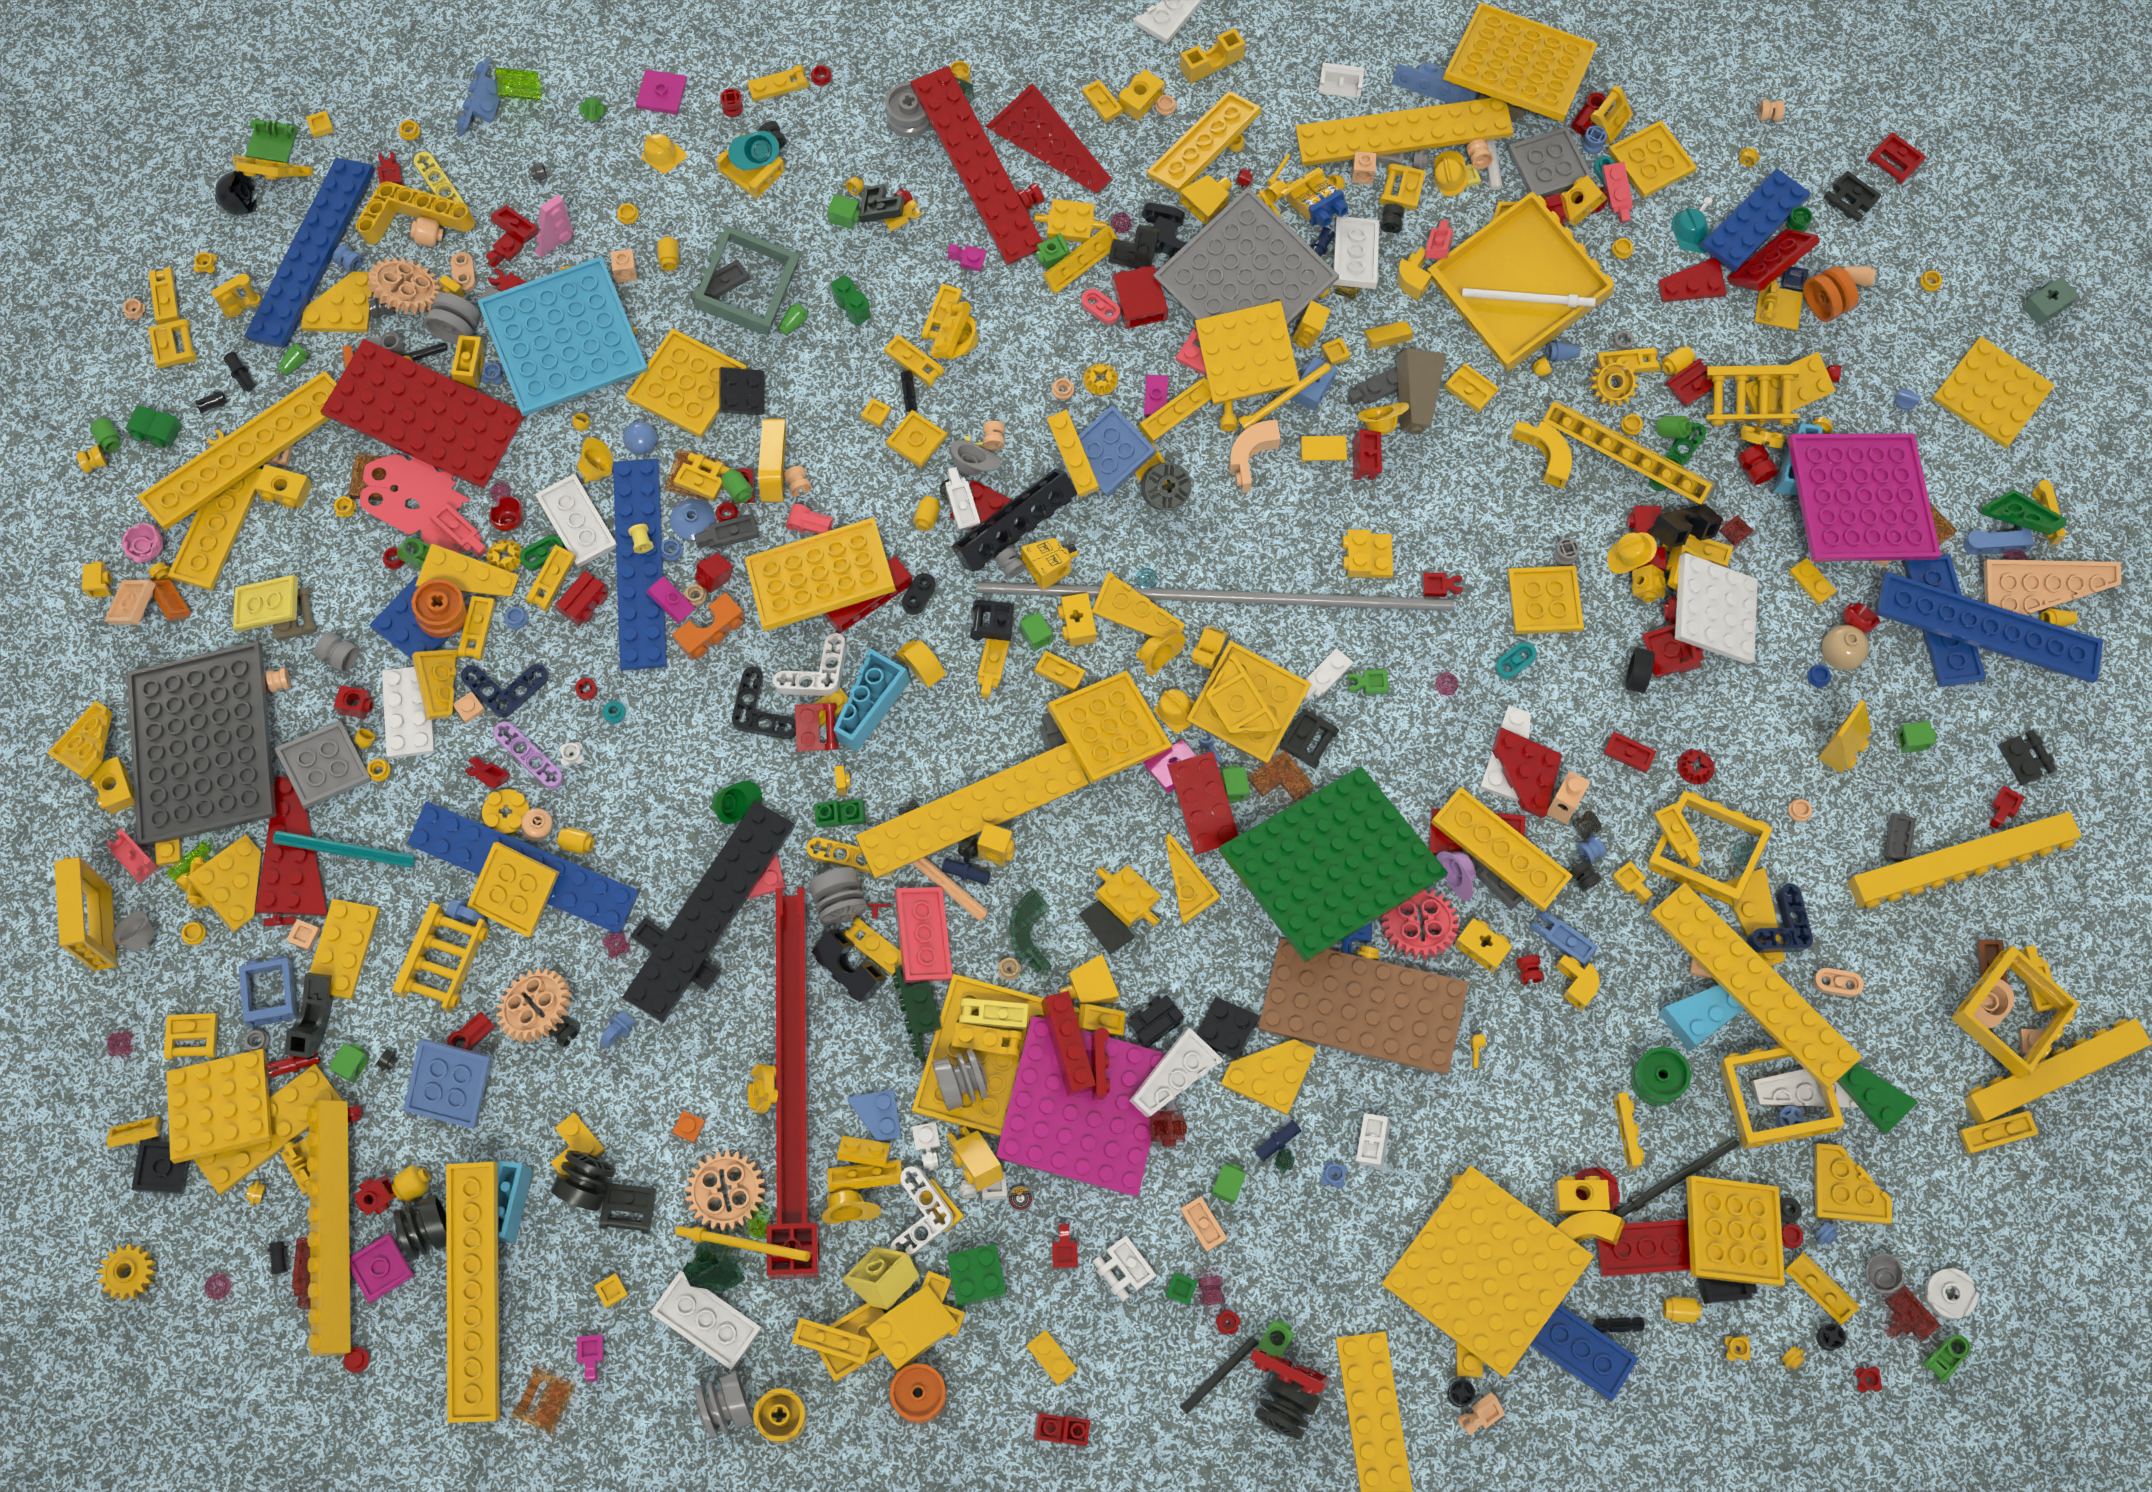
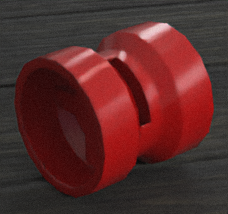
M734 88L725 89L720 95L723 113L728 117H737L743 111L741 94Z
M1036 183L1029 185L1026 190L1021 189L1017 191L1026 210L1031 209L1035 204L1039 205L1044 202L1043 193Z
M1527 955L1516 960L1517 968L1521 970L1520 982L1522 985L1529 984L1528 980L1533 979V983H1539L1545 979L1544 973L1539 967L1541 964L1539 955Z

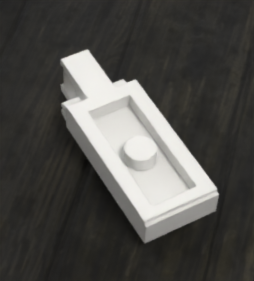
M957 467L948 469L949 482H945L946 492L958 531L979 526L981 523L968 481H966L965 477H959Z
M1336 648L1306 678V681L1312 684L1303 701L1307 703L1314 695L1318 698L1321 695L1323 696L1348 671L1354 662Z

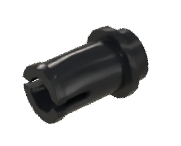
M216 390L209 396L195 400L196 405H199L197 407L201 414L218 406L224 407L223 404L227 403L223 392H217Z
M284 1241L269 1243L267 1252H270L271 1274L288 1272L285 1252L288 1246H285Z

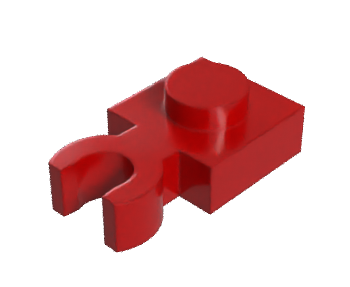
M390 151V158L386 160L379 153L378 159L382 165L377 167L379 183L387 181L403 185L399 163H396L393 151Z
M498 268L494 269L495 274L499 276L497 279L487 278L492 286H499L497 290L501 292L527 283L512 273L505 277Z
M1424 572L1422 575L1423 597H1446L1447 591L1455 595L1461 594L1463 591V587L1454 586V583H1461L1462 576L1455 575L1450 579H1446V573Z

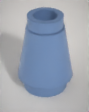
M1553 340L1546 346V358L1552 360V362L1578 358L1580 356L1579 345Z

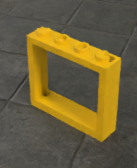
M1683 791L1677 803L1681 813L1685 806H1688L1758 836L1760 839L1736 889L1661 857L1668 843L1664 833L1649 860L1648 869L1679 884L1686 883L1695 891L1737 908L1770 839L1773 828L1769 827L1764 821H1755L1748 818L1740 811H1731L1724 808L1719 802L1705 800L1695 792Z
M67 856L63 860L54 861L59 945L92 971L118 967L116 942L112 935L115 929L112 885L80 857L70 858ZM83 893L87 897L89 935L85 929Z
M2012 945L1997 955L1951 1019L2019 1078L2026 1074L2031 1075L2034 1070L2040 1067L2038 1062L2051 1052L2052 1047L2050 1045L2063 1035V1027L2075 1018L2074 1012L2080 1004ZM2008 967L2058 1010L2023 1059L1973 1016Z
M1780 1044L1772 1047V1050L1763 1051L1762 1048L1749 1051L1746 1055L1740 1056L1739 1053L1726 1055L1719 1065L1743 1150L1838 1132L1845 1125L1833 1085L1827 1091L1820 1085L1830 1118L1759 1132L1752 1131L1734 1067L1792 1057Z

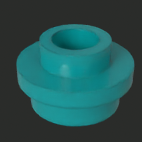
M611 701L603 707L602 715L608 723L616 724L625 718L626 709L622 703ZM612 709L618 710L616 714H610V711Z

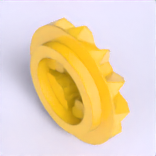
M1105 362L1102 364L1094 363L1093 366L1087 367L1086 372L1083 374V383L1085 388L1092 394L1107 395L1117 387L1118 373L1114 370L1113 366H1108ZM1105 374V381H1097L1096 375L1102 376Z
M502 538L501 541H494L493 545L487 548L486 559L490 565L511 572L521 564L520 554L522 548L513 539L505 540ZM507 550L510 556H505L503 559H501V556L498 553H504Z

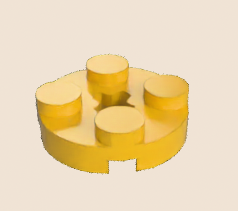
M1743 424L1739 437L1752 443L1783 448L1786 434L1776 431L1769 432L1764 427H1753Z
M503 789L488 795L482 808V818L487 827L510 836L521 830L522 818L530 810V806L523 794L515 790ZM505 807L513 811L512 814L507 815V818H503V814L500 813Z
M756 1064L750 1076H755L753 1084L748 1083V1104L750 1109H755L753 1113L765 1114L768 1112L771 1103H776L778 1098V1090L774 1088L776 1067L767 1064Z

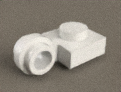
M936 1122L912 1126L916 1152L926 1150V1154H922L924 1169L934 1170V1167H939L937 1153H931V1149L940 1148Z
M1002 1172V1180L981 1190L982 1201L1007 1199L1005 1172ZM963 1180L959 1186V1193L962 1194V1197L966 1199L976 1197L977 1191L972 1184L968 1185Z

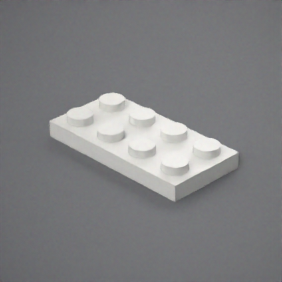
M1336 217L1333 270L1339 274V279L1333 285L1376 289L1379 220Z
M575 474L535 494L567 551L577 556L574 561L577 568L616 549L617 543Z
M408 667L382 671L387 758L393 759L435 753L433 719L427 720L415 668Z
M679 1271L650 1312L731 1371L734 1370L762 1330L759 1325L682 1271Z

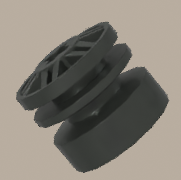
M1160 463L1150 467L1144 473L1140 482V492L1144 501L1150 507L1158 510H1174L1181 507L1188 500L1191 493V479L1181 466L1174 463ZM1165 480H1167V483L1169 484L1172 483V488L1169 489V493L1167 492V490L1162 489V485H1165L1166 483Z
M575 1150L567 1151L565 1158L569 1162H562L561 1167L570 1175H557L552 1185L551 1193L563 1201L580 1208L592 1211L600 1210L606 1194L597 1186H610L611 1180L607 1177H613L616 1169L603 1159L590 1153Z
M436 1195L419 1201V1214L416 1213L411 1205L406 1206V1215L401 1209L394 1211L395 1230L398 1240L412 1261L419 1258V1250L424 1256L429 1254L428 1242L430 1241L436 1250L446 1247V1212Z
M1274 1374L1266 1389L1274 1400L1262 1398L1260 1404L1267 1410L1257 1408L1254 1415L1271 1430L1283 1436L1301 1440L1304 1432L1297 1426L1307 1428L1309 1423L1300 1415L1303 1413L1313 1416L1321 1399L1316 1394L1312 1395L1300 1389V1384L1294 1381L1291 1384L1277 1378L1278 1375Z

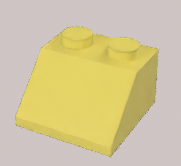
M874 1246L847 1273L843 1281L871 1306L888 1310L906 1290L911 1288L912 1284L920 1276L908 1253Z

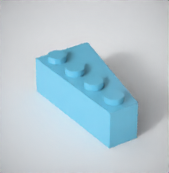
M871 648L867 651L866 660L860 667L856 683L850 690V697L847 703L844 704L834 727L838 742L855 752H858L910 683L906 668Z
M1717 985L1665 1006L1658 1014L1685 1047L1691 1051L1743 1012L1744 1009L1720 985Z

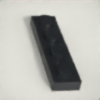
M644 918L630 937L652 953L666 932L647 918ZM705 961L692 982L708 992L722 973L712 964Z

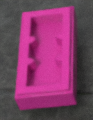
M1146 375L1144 417L1151 416L1167 404L1168 376Z
M664 576L646 592L678 624L696 609Z

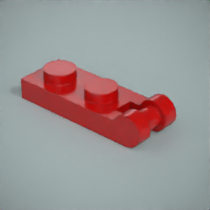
M1102 1027L1098 1028L1090 1039L1091 1070L1096 1084L1092 1089V1100H1103L1107 1096L1106 1093L1110 1092V1080L1106 1078V1069L1109 1068V1055L1105 1054V1042L1109 1038V1032Z

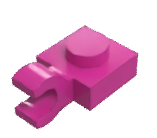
M950 244L947 251V259L961 261V268L981 272L987 250L968 245L965 246V250H962L960 247Z
M604 1336L577 1337V1363L585 1364V1380L587 1382H597V1362H604Z

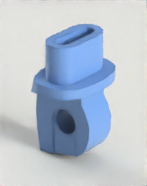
M453 898L445 912L446 916L460 922L465 918L477 923L479 918L483 920L485 918L484 915L466 907L468 901L465 899L457 900Z
M620 1011L615 1017L611 1016L609 1018L610 1026L603 1032L600 1044L606 1049L621 1034L625 1037L630 1034L629 1029L635 1024V1021L623 1011Z

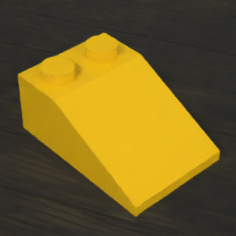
M1860 700L1818 757V759L1841 774L1846 768L1849 770L1853 768L1858 760L1855 757L1857 752L1863 753L1870 743L1867 738L1872 731L1865 701Z
M927 1285L866 1328V1331L896 1372H899L959 1325Z

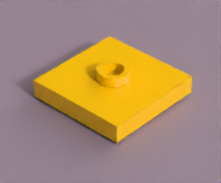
M911 410L885 441V444L919 468H922L946 440L948 433Z

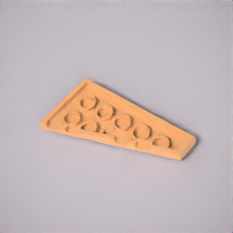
M1989 559L1983 561L1985 603L2023 615L2041 611L2122 584L2121 562Z

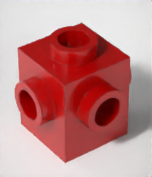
M386 1174L375 1181L371 1177L360 1184L359 1188L361 1190L354 1194L357 1207L362 1212H365L367 1216L373 1212L379 1215L391 1207L388 1202L396 1198L392 1190V1182Z

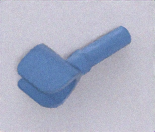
M1206 732L1210 740L1204 741L1199 736V743L1203 748L1214 751L1216 761L1219 764L1223 759L1213 745V735Z

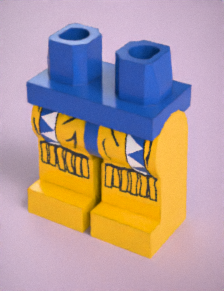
M1318 167L1304 175L1303 179L1315 172L1318 173V176L1286 195V199L1313 226L1320 224L1326 227L1332 222V215L1334 213L1339 217L1348 214V205L1344 201V192L1332 184L1324 176V171ZM1299 178L1298 180H1296V181H1294L1293 183L1289 184V185L1287 186V188L1291 187L1292 185L1296 184L1297 182H1299V181H1301V180H1303V179H1302V178Z

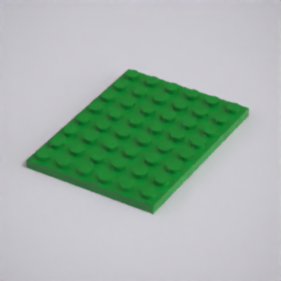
M1362 766L1221 845L1218 850L1305 963L1443 880L1449 874Z

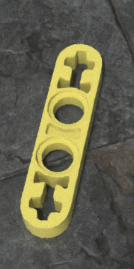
M428 152L416 154L414 157L416 169L433 194L440 196L443 190H450L451 194L444 198L464 203L433 156ZM422 160L428 162L429 169H426L425 165L421 163ZM434 174L441 176L438 181L432 182L429 180Z

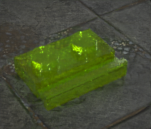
M495 67L494 75L496 77L495 83L498 97L540 100L541 90L538 71Z

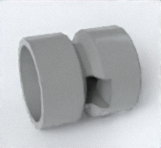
M327 632L317 642L314 656L327 664L330 663L332 667L340 672L346 673L358 659L360 651L354 644L342 641L338 635Z

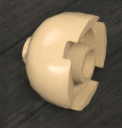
M1839 625L1830 630L1822 640V655L1826 662L1835 669L1854 670L1860 667L1868 656L1870 647L1868 638L1862 630L1854 626Z

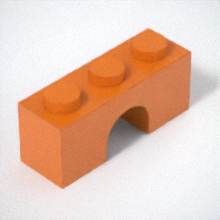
M726 592L708 605L710 615L714 618L713 623L709 627H696L689 620L672 633L674 642L691 661L696 657L698 659L703 657L710 646L714 643H721L729 631L732 629L737 630L742 626L743 620H745L743 610Z

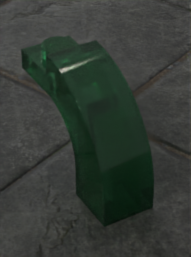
M1033 888L1021 898L1014 908L1010 919V944L1016 959L1021 965L1029 959L1028 965L1036 974L1040 972L1045 976L1051 971V964L1034 946L1030 933L1034 924L1049 912V905Z

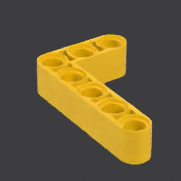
M387 181L379 184L356 222V229L364 241L371 245L378 243L382 239L397 212L414 218L421 216L437 220L441 226L462 232L470 231L475 226V219L466 204Z

